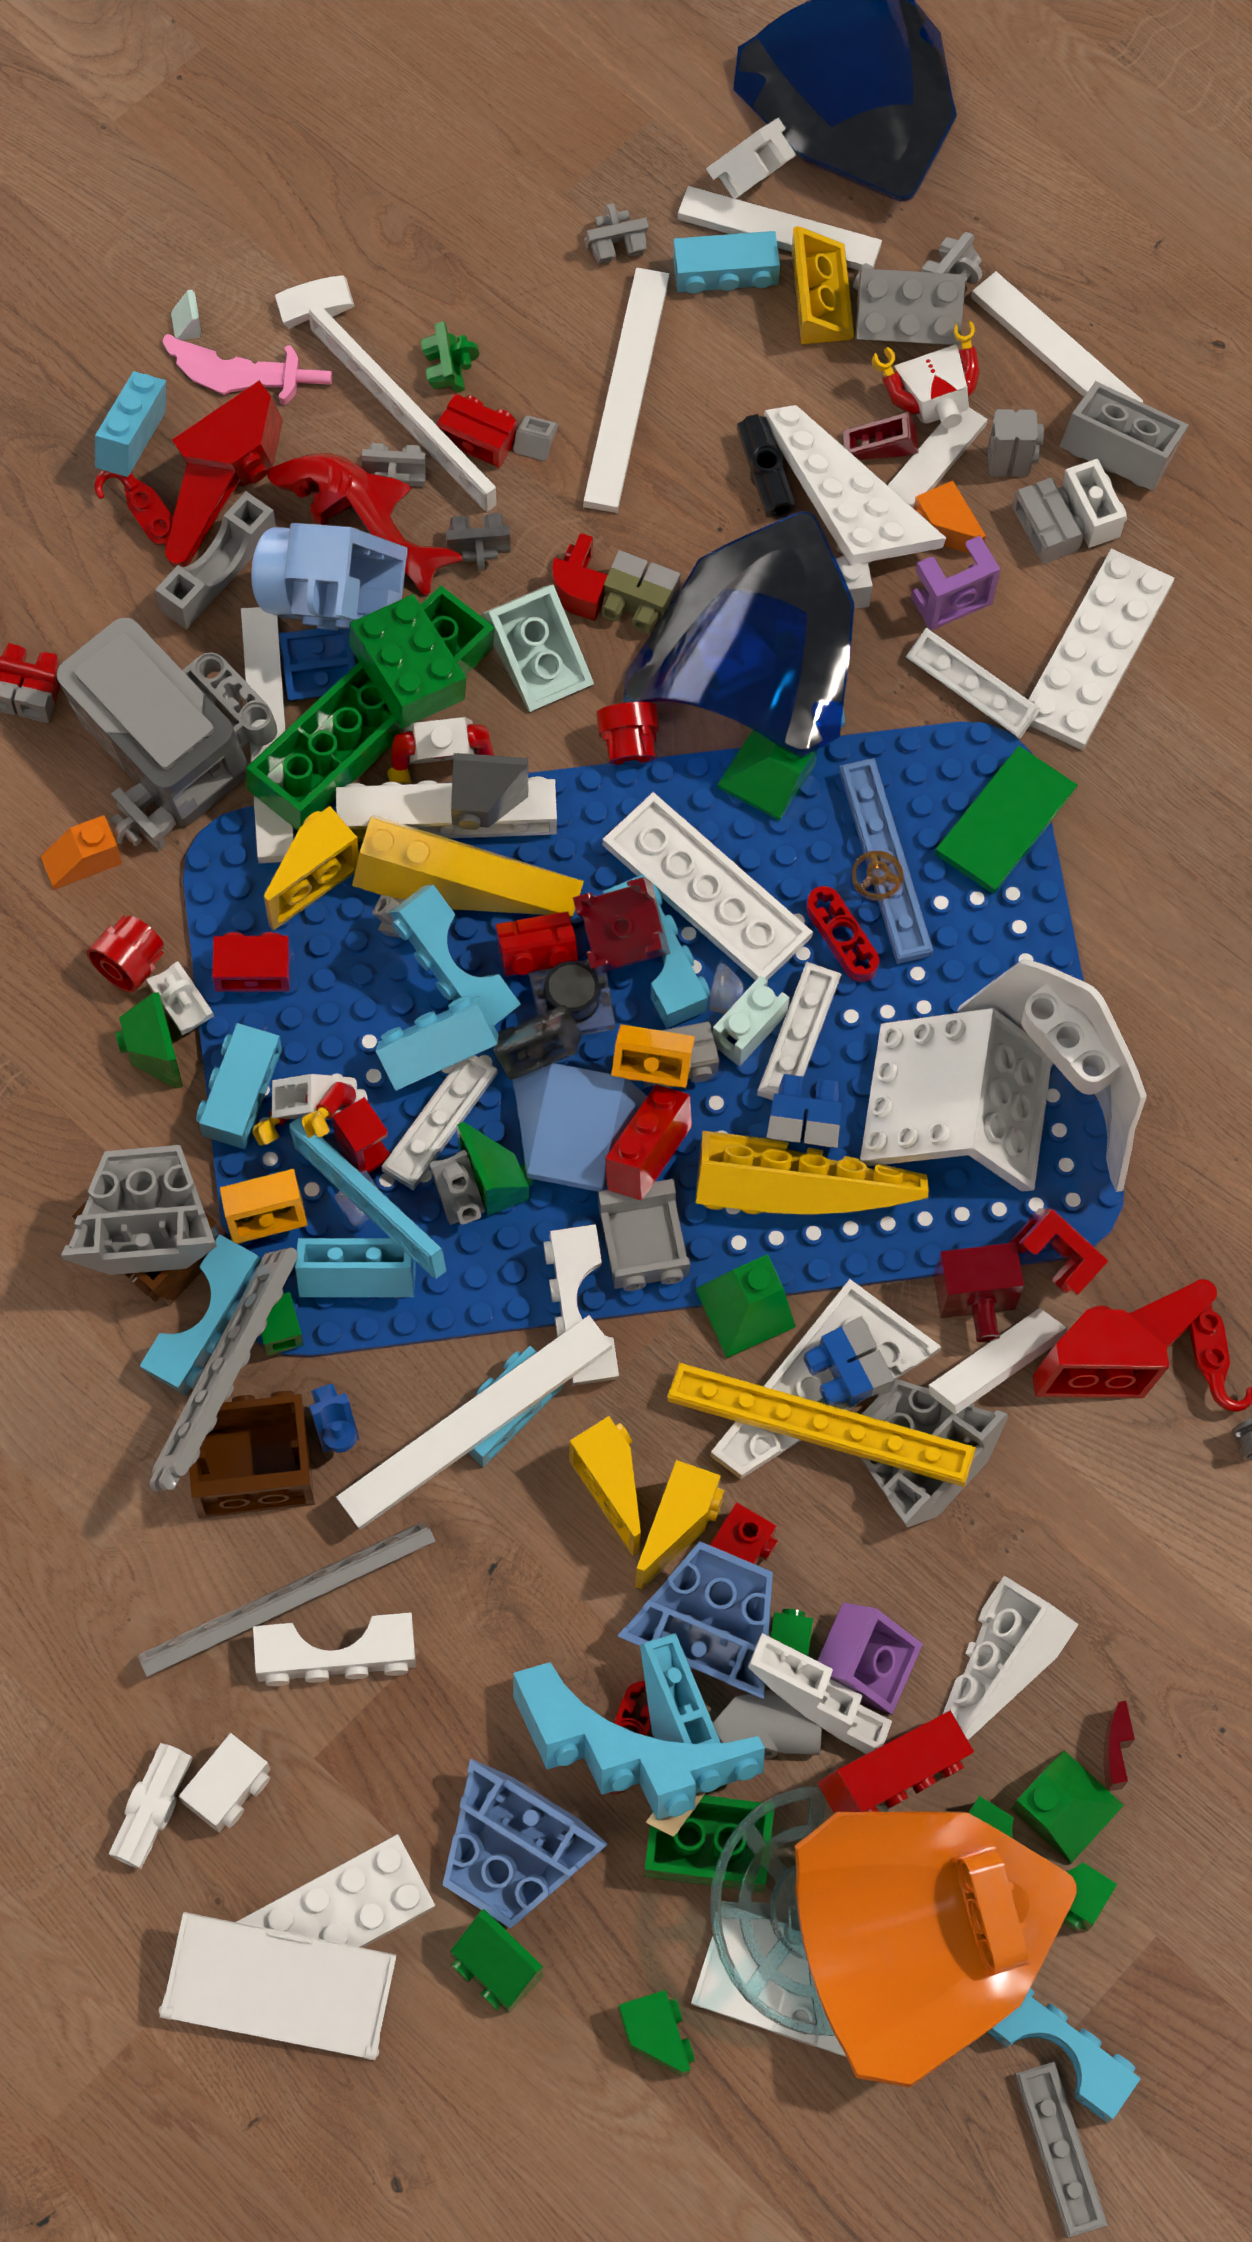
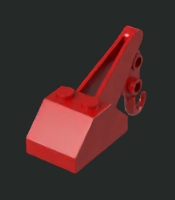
M259 380L174 437L172 441L186 462L174 516L170 514L155 490L136 479L132 473L126 477L102 470L97 475L94 483L95 493L99 499H103L104 493L102 489L105 481L110 478L119 479L124 485L127 506L148 538L157 545L166 546L165 555L172 566L186 567L192 562L197 550L238 485L246 486L250 482H259L267 475L268 469L274 466L283 419L272 397Z
M1206 1279L1196 1280L1194 1283L1130 1313L1121 1309H1110L1108 1306H1095L1087 1309L1054 1345L1032 1375L1035 1397L1145 1398L1170 1367L1167 1349L1189 1328L1195 1364L1207 1381L1213 1400L1220 1407L1232 1412L1246 1410L1252 1404V1387L1246 1389V1396L1242 1400H1233L1226 1394L1224 1384L1230 1366L1229 1350L1224 1322L1213 1311L1211 1306L1217 1297V1289L1212 1282Z

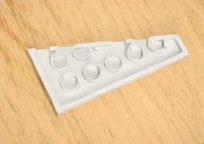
M797 405L765 410L764 417L766 416L773 439L849 565L943 548L946 537Z
M849 1279L764 1387L825 1404L819 1389L821 1385L834 1380L830 1369L812 1376L804 1362V1354L820 1344L821 1336L861 1316L877 1344V1350H880L894 1379H898L940 1352L941 1346ZM847 1402L833 1406L847 1411L851 1409ZM735 1421L711 1451L710 1456L738 1478L742 1479L801 1440Z

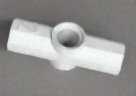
M160 1743L143 1781L137 1783L130 1795L125 1809V1815L127 1816L109 1852L111 1857L131 1867L142 1869L159 1830L162 1831L171 1818L177 1801L175 1796L193 1759L192 1756L178 1748Z

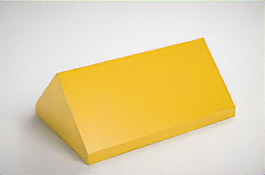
M794 227L792 259L801 344L853 339L854 330L845 244L806 228Z

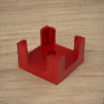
M1039 1208L1009 1241V1243H1017L1020 1253H1025L1029 1250L1032 1254H1038L1051 1240L1050 1245L1065 1259L1070 1257L1052 1277V1282L1063 1293H1068L1071 1290L1075 1295H1079L1108 1263V1260L1053 1209Z

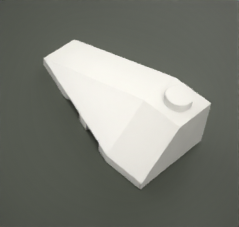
M1003 1576L982 1608L978 1619L982 1623V1627L976 1642H970L965 1654L970 1659L964 1675L956 1678L943 1712L944 1714L951 1710L967 1740L1058 1657L1079 1625L1050 1603L1006 1576Z

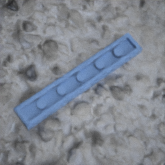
M875 758L840 765V777L896 963L899 964L930 957L933 955V948Z

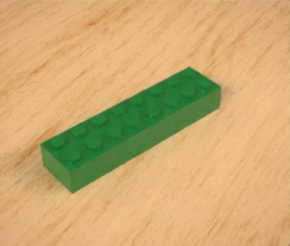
M442 585L420 604L465 675L493 650L495 627ZM360 661L246 767V789L297 831L309 815L316 811L322 812L336 799V787H345L347 784L353 783L392 746L394 737L404 732V728H400Z

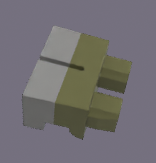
M618 550L604 583L602 616L615 622L619 621L624 610L635 614L632 619V627L640 632L649 634L656 623L660 624L666 615L669 605L676 599L680 591L681 573L652 562L648 568L647 560Z

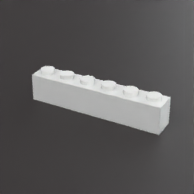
M539 776L528 778V798L489 828L480 827L476 830H467L459 827V825H452V783H437L427 780L421 781L418 784L408 785L386 782L381 786H364L360 783H351L345 787H336V813L357 836L358 842H363L370 817L373 815L445 838L557 834L555 779H546Z

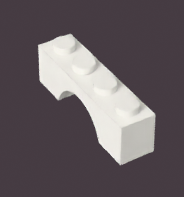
M596 1224L550 1231V1241L543 1242L546 1264H554L556 1279L549 1280L552 1302L559 1301L561 1317H555L557 1337L583 1320L577 1306V1291L583 1279L593 1270L600 1267L602 1263ZM606 1336L612 1344V1349L571 1378L572 1386L618 1379L619 1371L614 1339L612 1337Z
M412 1613L372 1616L367 1630L358 1641L349 1647L334 1651L318 1649L305 1642L298 1634L293 1623L253 1626L256 1676L259 1682L265 1681L267 1686L289 1684V1679L305 1678L306 1682L318 1683L329 1680V1675L345 1674L346 1679H362L369 1676L368 1672L384 1671L385 1675L398 1676L407 1674L408 1668H416Z

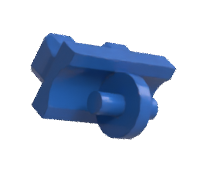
M334 1384L314 1389L311 1392L315 1404L310 1405L309 1408L323 1453L329 1450L336 1453L348 1451L360 1439L347 1394L338 1395Z

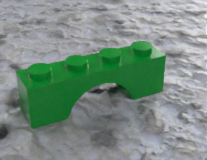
M979 1795L969 1813L1013 1838L1012 1825L1014 1817ZM1082 1862L1075 1868L1066 1871L1076 1882L1077 1893L1063 1923L1076 1931H1079L1081 1927L1088 1931L1094 1925L1118 1885Z

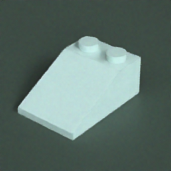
M553 584L539 588L481 613V616L495 627L493 645L529 712L594 684Z

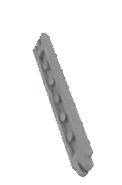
M286 1248L264 1254L153 1466V1476L150 1480V1487L153 1491L160 1492L174 1489L180 1477L184 1476L199 1458V1448L203 1440L216 1425V1415L219 1409L233 1392L234 1380L240 1369L249 1361L251 1355L249 1351L256 1338L266 1328V1319L272 1307L282 1297V1288L298 1258L297 1251L294 1248Z

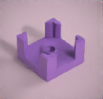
M981 536L966 542V548L975 563L970 565L967 570L949 578L945 577L934 557L917 562L916 573L926 590L919 591L917 588L912 590L911 599L930 631L993 604L1000 568Z

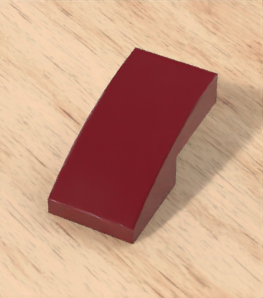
M1126 1701L1118 1702L1113 1709L1105 1734L1103 1765L1106 1789L1108 1791L1123 1789L1128 1782L1121 1749L1130 1747L1135 1737Z

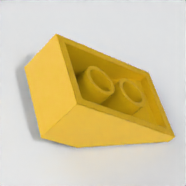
M331 806L322 812L316 811L305 819L264 894L268 923L273 931L356 871L359 858L357 836Z
M610 1416L570 1440L569 1462L631 1555L634 1556L639 1553L641 1529L632 1452L629 1446L632 1443V1439L621 1423L615 1425Z
M676 1460L636 1568V1588L642 1590L705 1532L709 1520L716 1522L725 1492L724 1489L719 1488L721 1475Z

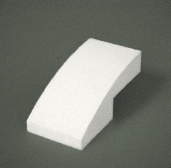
M344 275L310 281L275 294L283 324L288 329L309 320V309L318 303L331 317L355 307L347 279Z

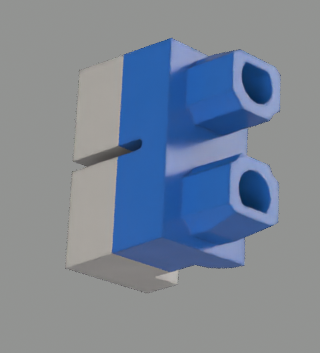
M783 1074L778 1094L774 1093L766 1138L800 1143L804 1111L807 1110L803 1143L838 1148L842 1103L838 1102V1081L818 1079L816 1097L812 1099L801 1097L803 1076Z
M862 1316L821 1336L820 1344L804 1354V1362L812 1376L830 1369L834 1380L821 1385L819 1389L826 1405L837 1406L847 1402L849 1408H851L863 1399L873 1395L878 1397L892 1391L895 1379L880 1350H877V1344Z

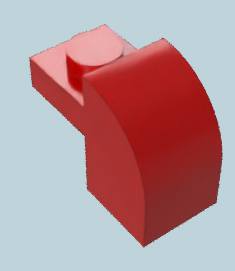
M580 533L575 545L569 544L564 560L554 558L552 584L565 610L596 621L603 604L604 583L608 575L588 568L593 556V537Z

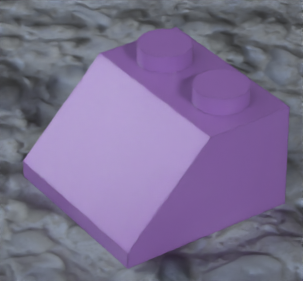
M843 1603L817 1661L833 1669L830 1679L863 1695L862 1703L893 1715L923 1644L877 1608Z

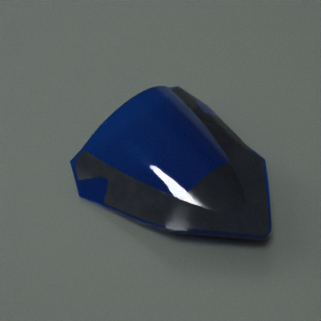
M810 0L782 14L769 23L756 36L738 46L733 90L766 125L777 118L780 119L786 128L782 134L795 154L809 164L893 200L906 202L914 198L942 148L957 116L941 32L915 0Z
M804 511L792 514L727 543L699 558L678 596L625 672L622 702H676L704 708L751 728L782 749L800 758L838 739L841 732L851 653L855 603L816 517L812 513Z

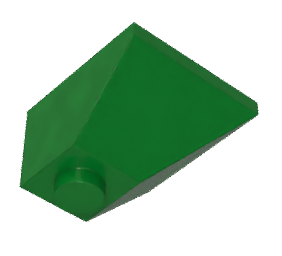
M753 729L717 784V788L780 821L815 767L818 746L814 745L810 748L798 749L785 743L787 729Z
M159 992L152 993L119 1017L122 1030L115 1032L120 1054L128 1052L131 1065L176 1089L181 1088L183 1084Z
M467 1123L457 1124L459 1152L465 1150L468 1154L487 1216L529 1200V1186L533 1185V1180L527 1178L525 1164L519 1166L514 1153Z
M768 1254L695 1288L726 1358L796 1327L784 1288Z
M1064 1750L1016 1800L1011 1809L1065 1860L1072 1864L1124 1805Z

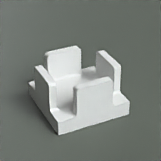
M777 118L707 167L706 170L713 180L719 177L731 196L736 199L760 180L776 171L796 156V154L782 134L786 128L780 119Z

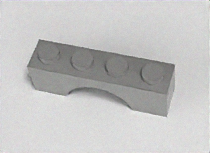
M246 491L223 515L220 529L207 551L189 566L181 567L177 565L155 589L159 611L187 630L253 558L256 545L262 534L266 530L276 527L274 510Z

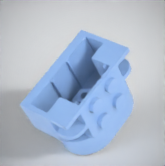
M291 523L290 528L272 527L262 534L255 548L251 572L254 597L259 607L266 613L286 619L302 620L304 625L317 626L318 629L338 631V628L350 629V622L402 599L407 547L352 527Z

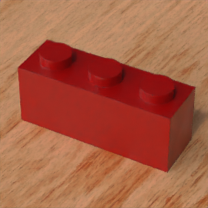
M657 1084L654 1086L605 1157L609 1191L640 1201L644 1199L692 1127L690 1094Z

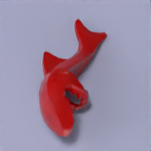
M332 453L307 454L276 465L267 471L268 479L273 485L282 490L292 491L298 497H308L311 495V491L318 492L313 495L314 502L311 503V509L309 510L312 514L313 523L328 525V518L353 506L371 535L407 547L405 573L412 579L423 595L431 592L433 575L438 569L462 562L463 560L462 555L452 549L419 546L405 540L393 523L391 515L396 504L412 490L410 485L392 477L367 473L361 466L348 458Z

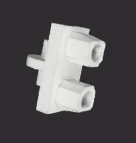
M178 961L164 972L147 979V984L152 992H159L163 1008L182 1035L194 1031L201 1024L214 1017L212 1010Z

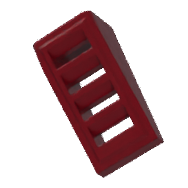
M909 412L843 430L844 448L858 460L900 457L919 453L917 428ZM871 438H876V442L871 443ZM862 439V446L857 447L856 440Z

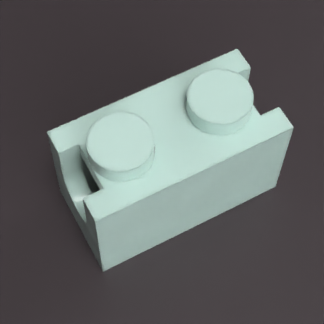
M761 975L713 1027L712 1033L716 1048L739 1067L782 1021L788 1011L790 997L783 992L777 997L773 990L767 987L768 980ZM729 1035L737 1040L735 1045L726 1039Z

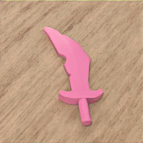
M169 334L163 338V345L169 355L177 358L176 365L193 382L222 395L244 391L260 380L264 387L283 388L279 394L280 404L286 405L296 395L298 383L332 385V371L299 369L298 356L290 345L284 348L287 357L286 363L258 361L254 364L251 360L237 356L230 360H222L214 350L179 340Z

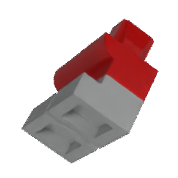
M8 643L0 656V712L15 715L17 712L19 717L49 724L61 687L57 679L59 668L57 655L45 651L39 652L36 664L25 662L27 658L25 648Z

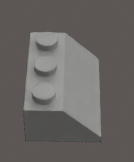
M1095 381L1072 413L1060 447L1069 451L1072 455L1088 461L1098 458L1105 471L1116 473L1131 480L1139 487H1146L1154 491L1171 463L1189 424Z

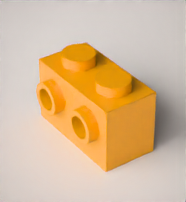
M621 1024L615 1044L611 1076L686 1088L695 1036Z
M294 1169L220 1187L225 1218L232 1241L236 1244L308 1226Z

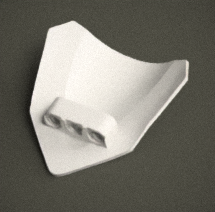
M1023 959L962 1003L957 1012L994 1008L1025 1031L1077 1090L1084 1094L1096 1095L1106 1122L1108 1137L1106 1161L1110 1179L1116 1192L1123 1191L1135 1129L1147 1097L1137 1067L1099 991L1090 984L1052 967Z

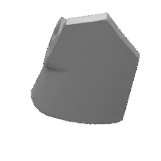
M773 1690L764 1691V1699L753 1694L735 1697L713 1722L721 1743L759 1736L765 1747L764 1759L776 1757L778 1753L818 1756L820 1754L821 1727L801 1714Z

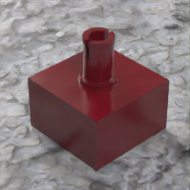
M1016 1242L941 1251L933 1276L940 1319L973 1315L976 1341L981 1343L995 1341L1000 1338L995 1312L1015 1310L1024 1288Z

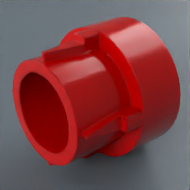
M627 702L609 705L596 711L599 737L603 738V741H606L609 764L623 765L624 761L632 760L644 763L655 759L654 742L657 741L656 732L659 731L656 704L650 702Z
M123 915L113 927L111 925L108 926L87 950V957L95 969L109 982L121 990L134 993L155 970V963L164 954L162 951L164 943L159 935L145 922L134 916L126 917Z

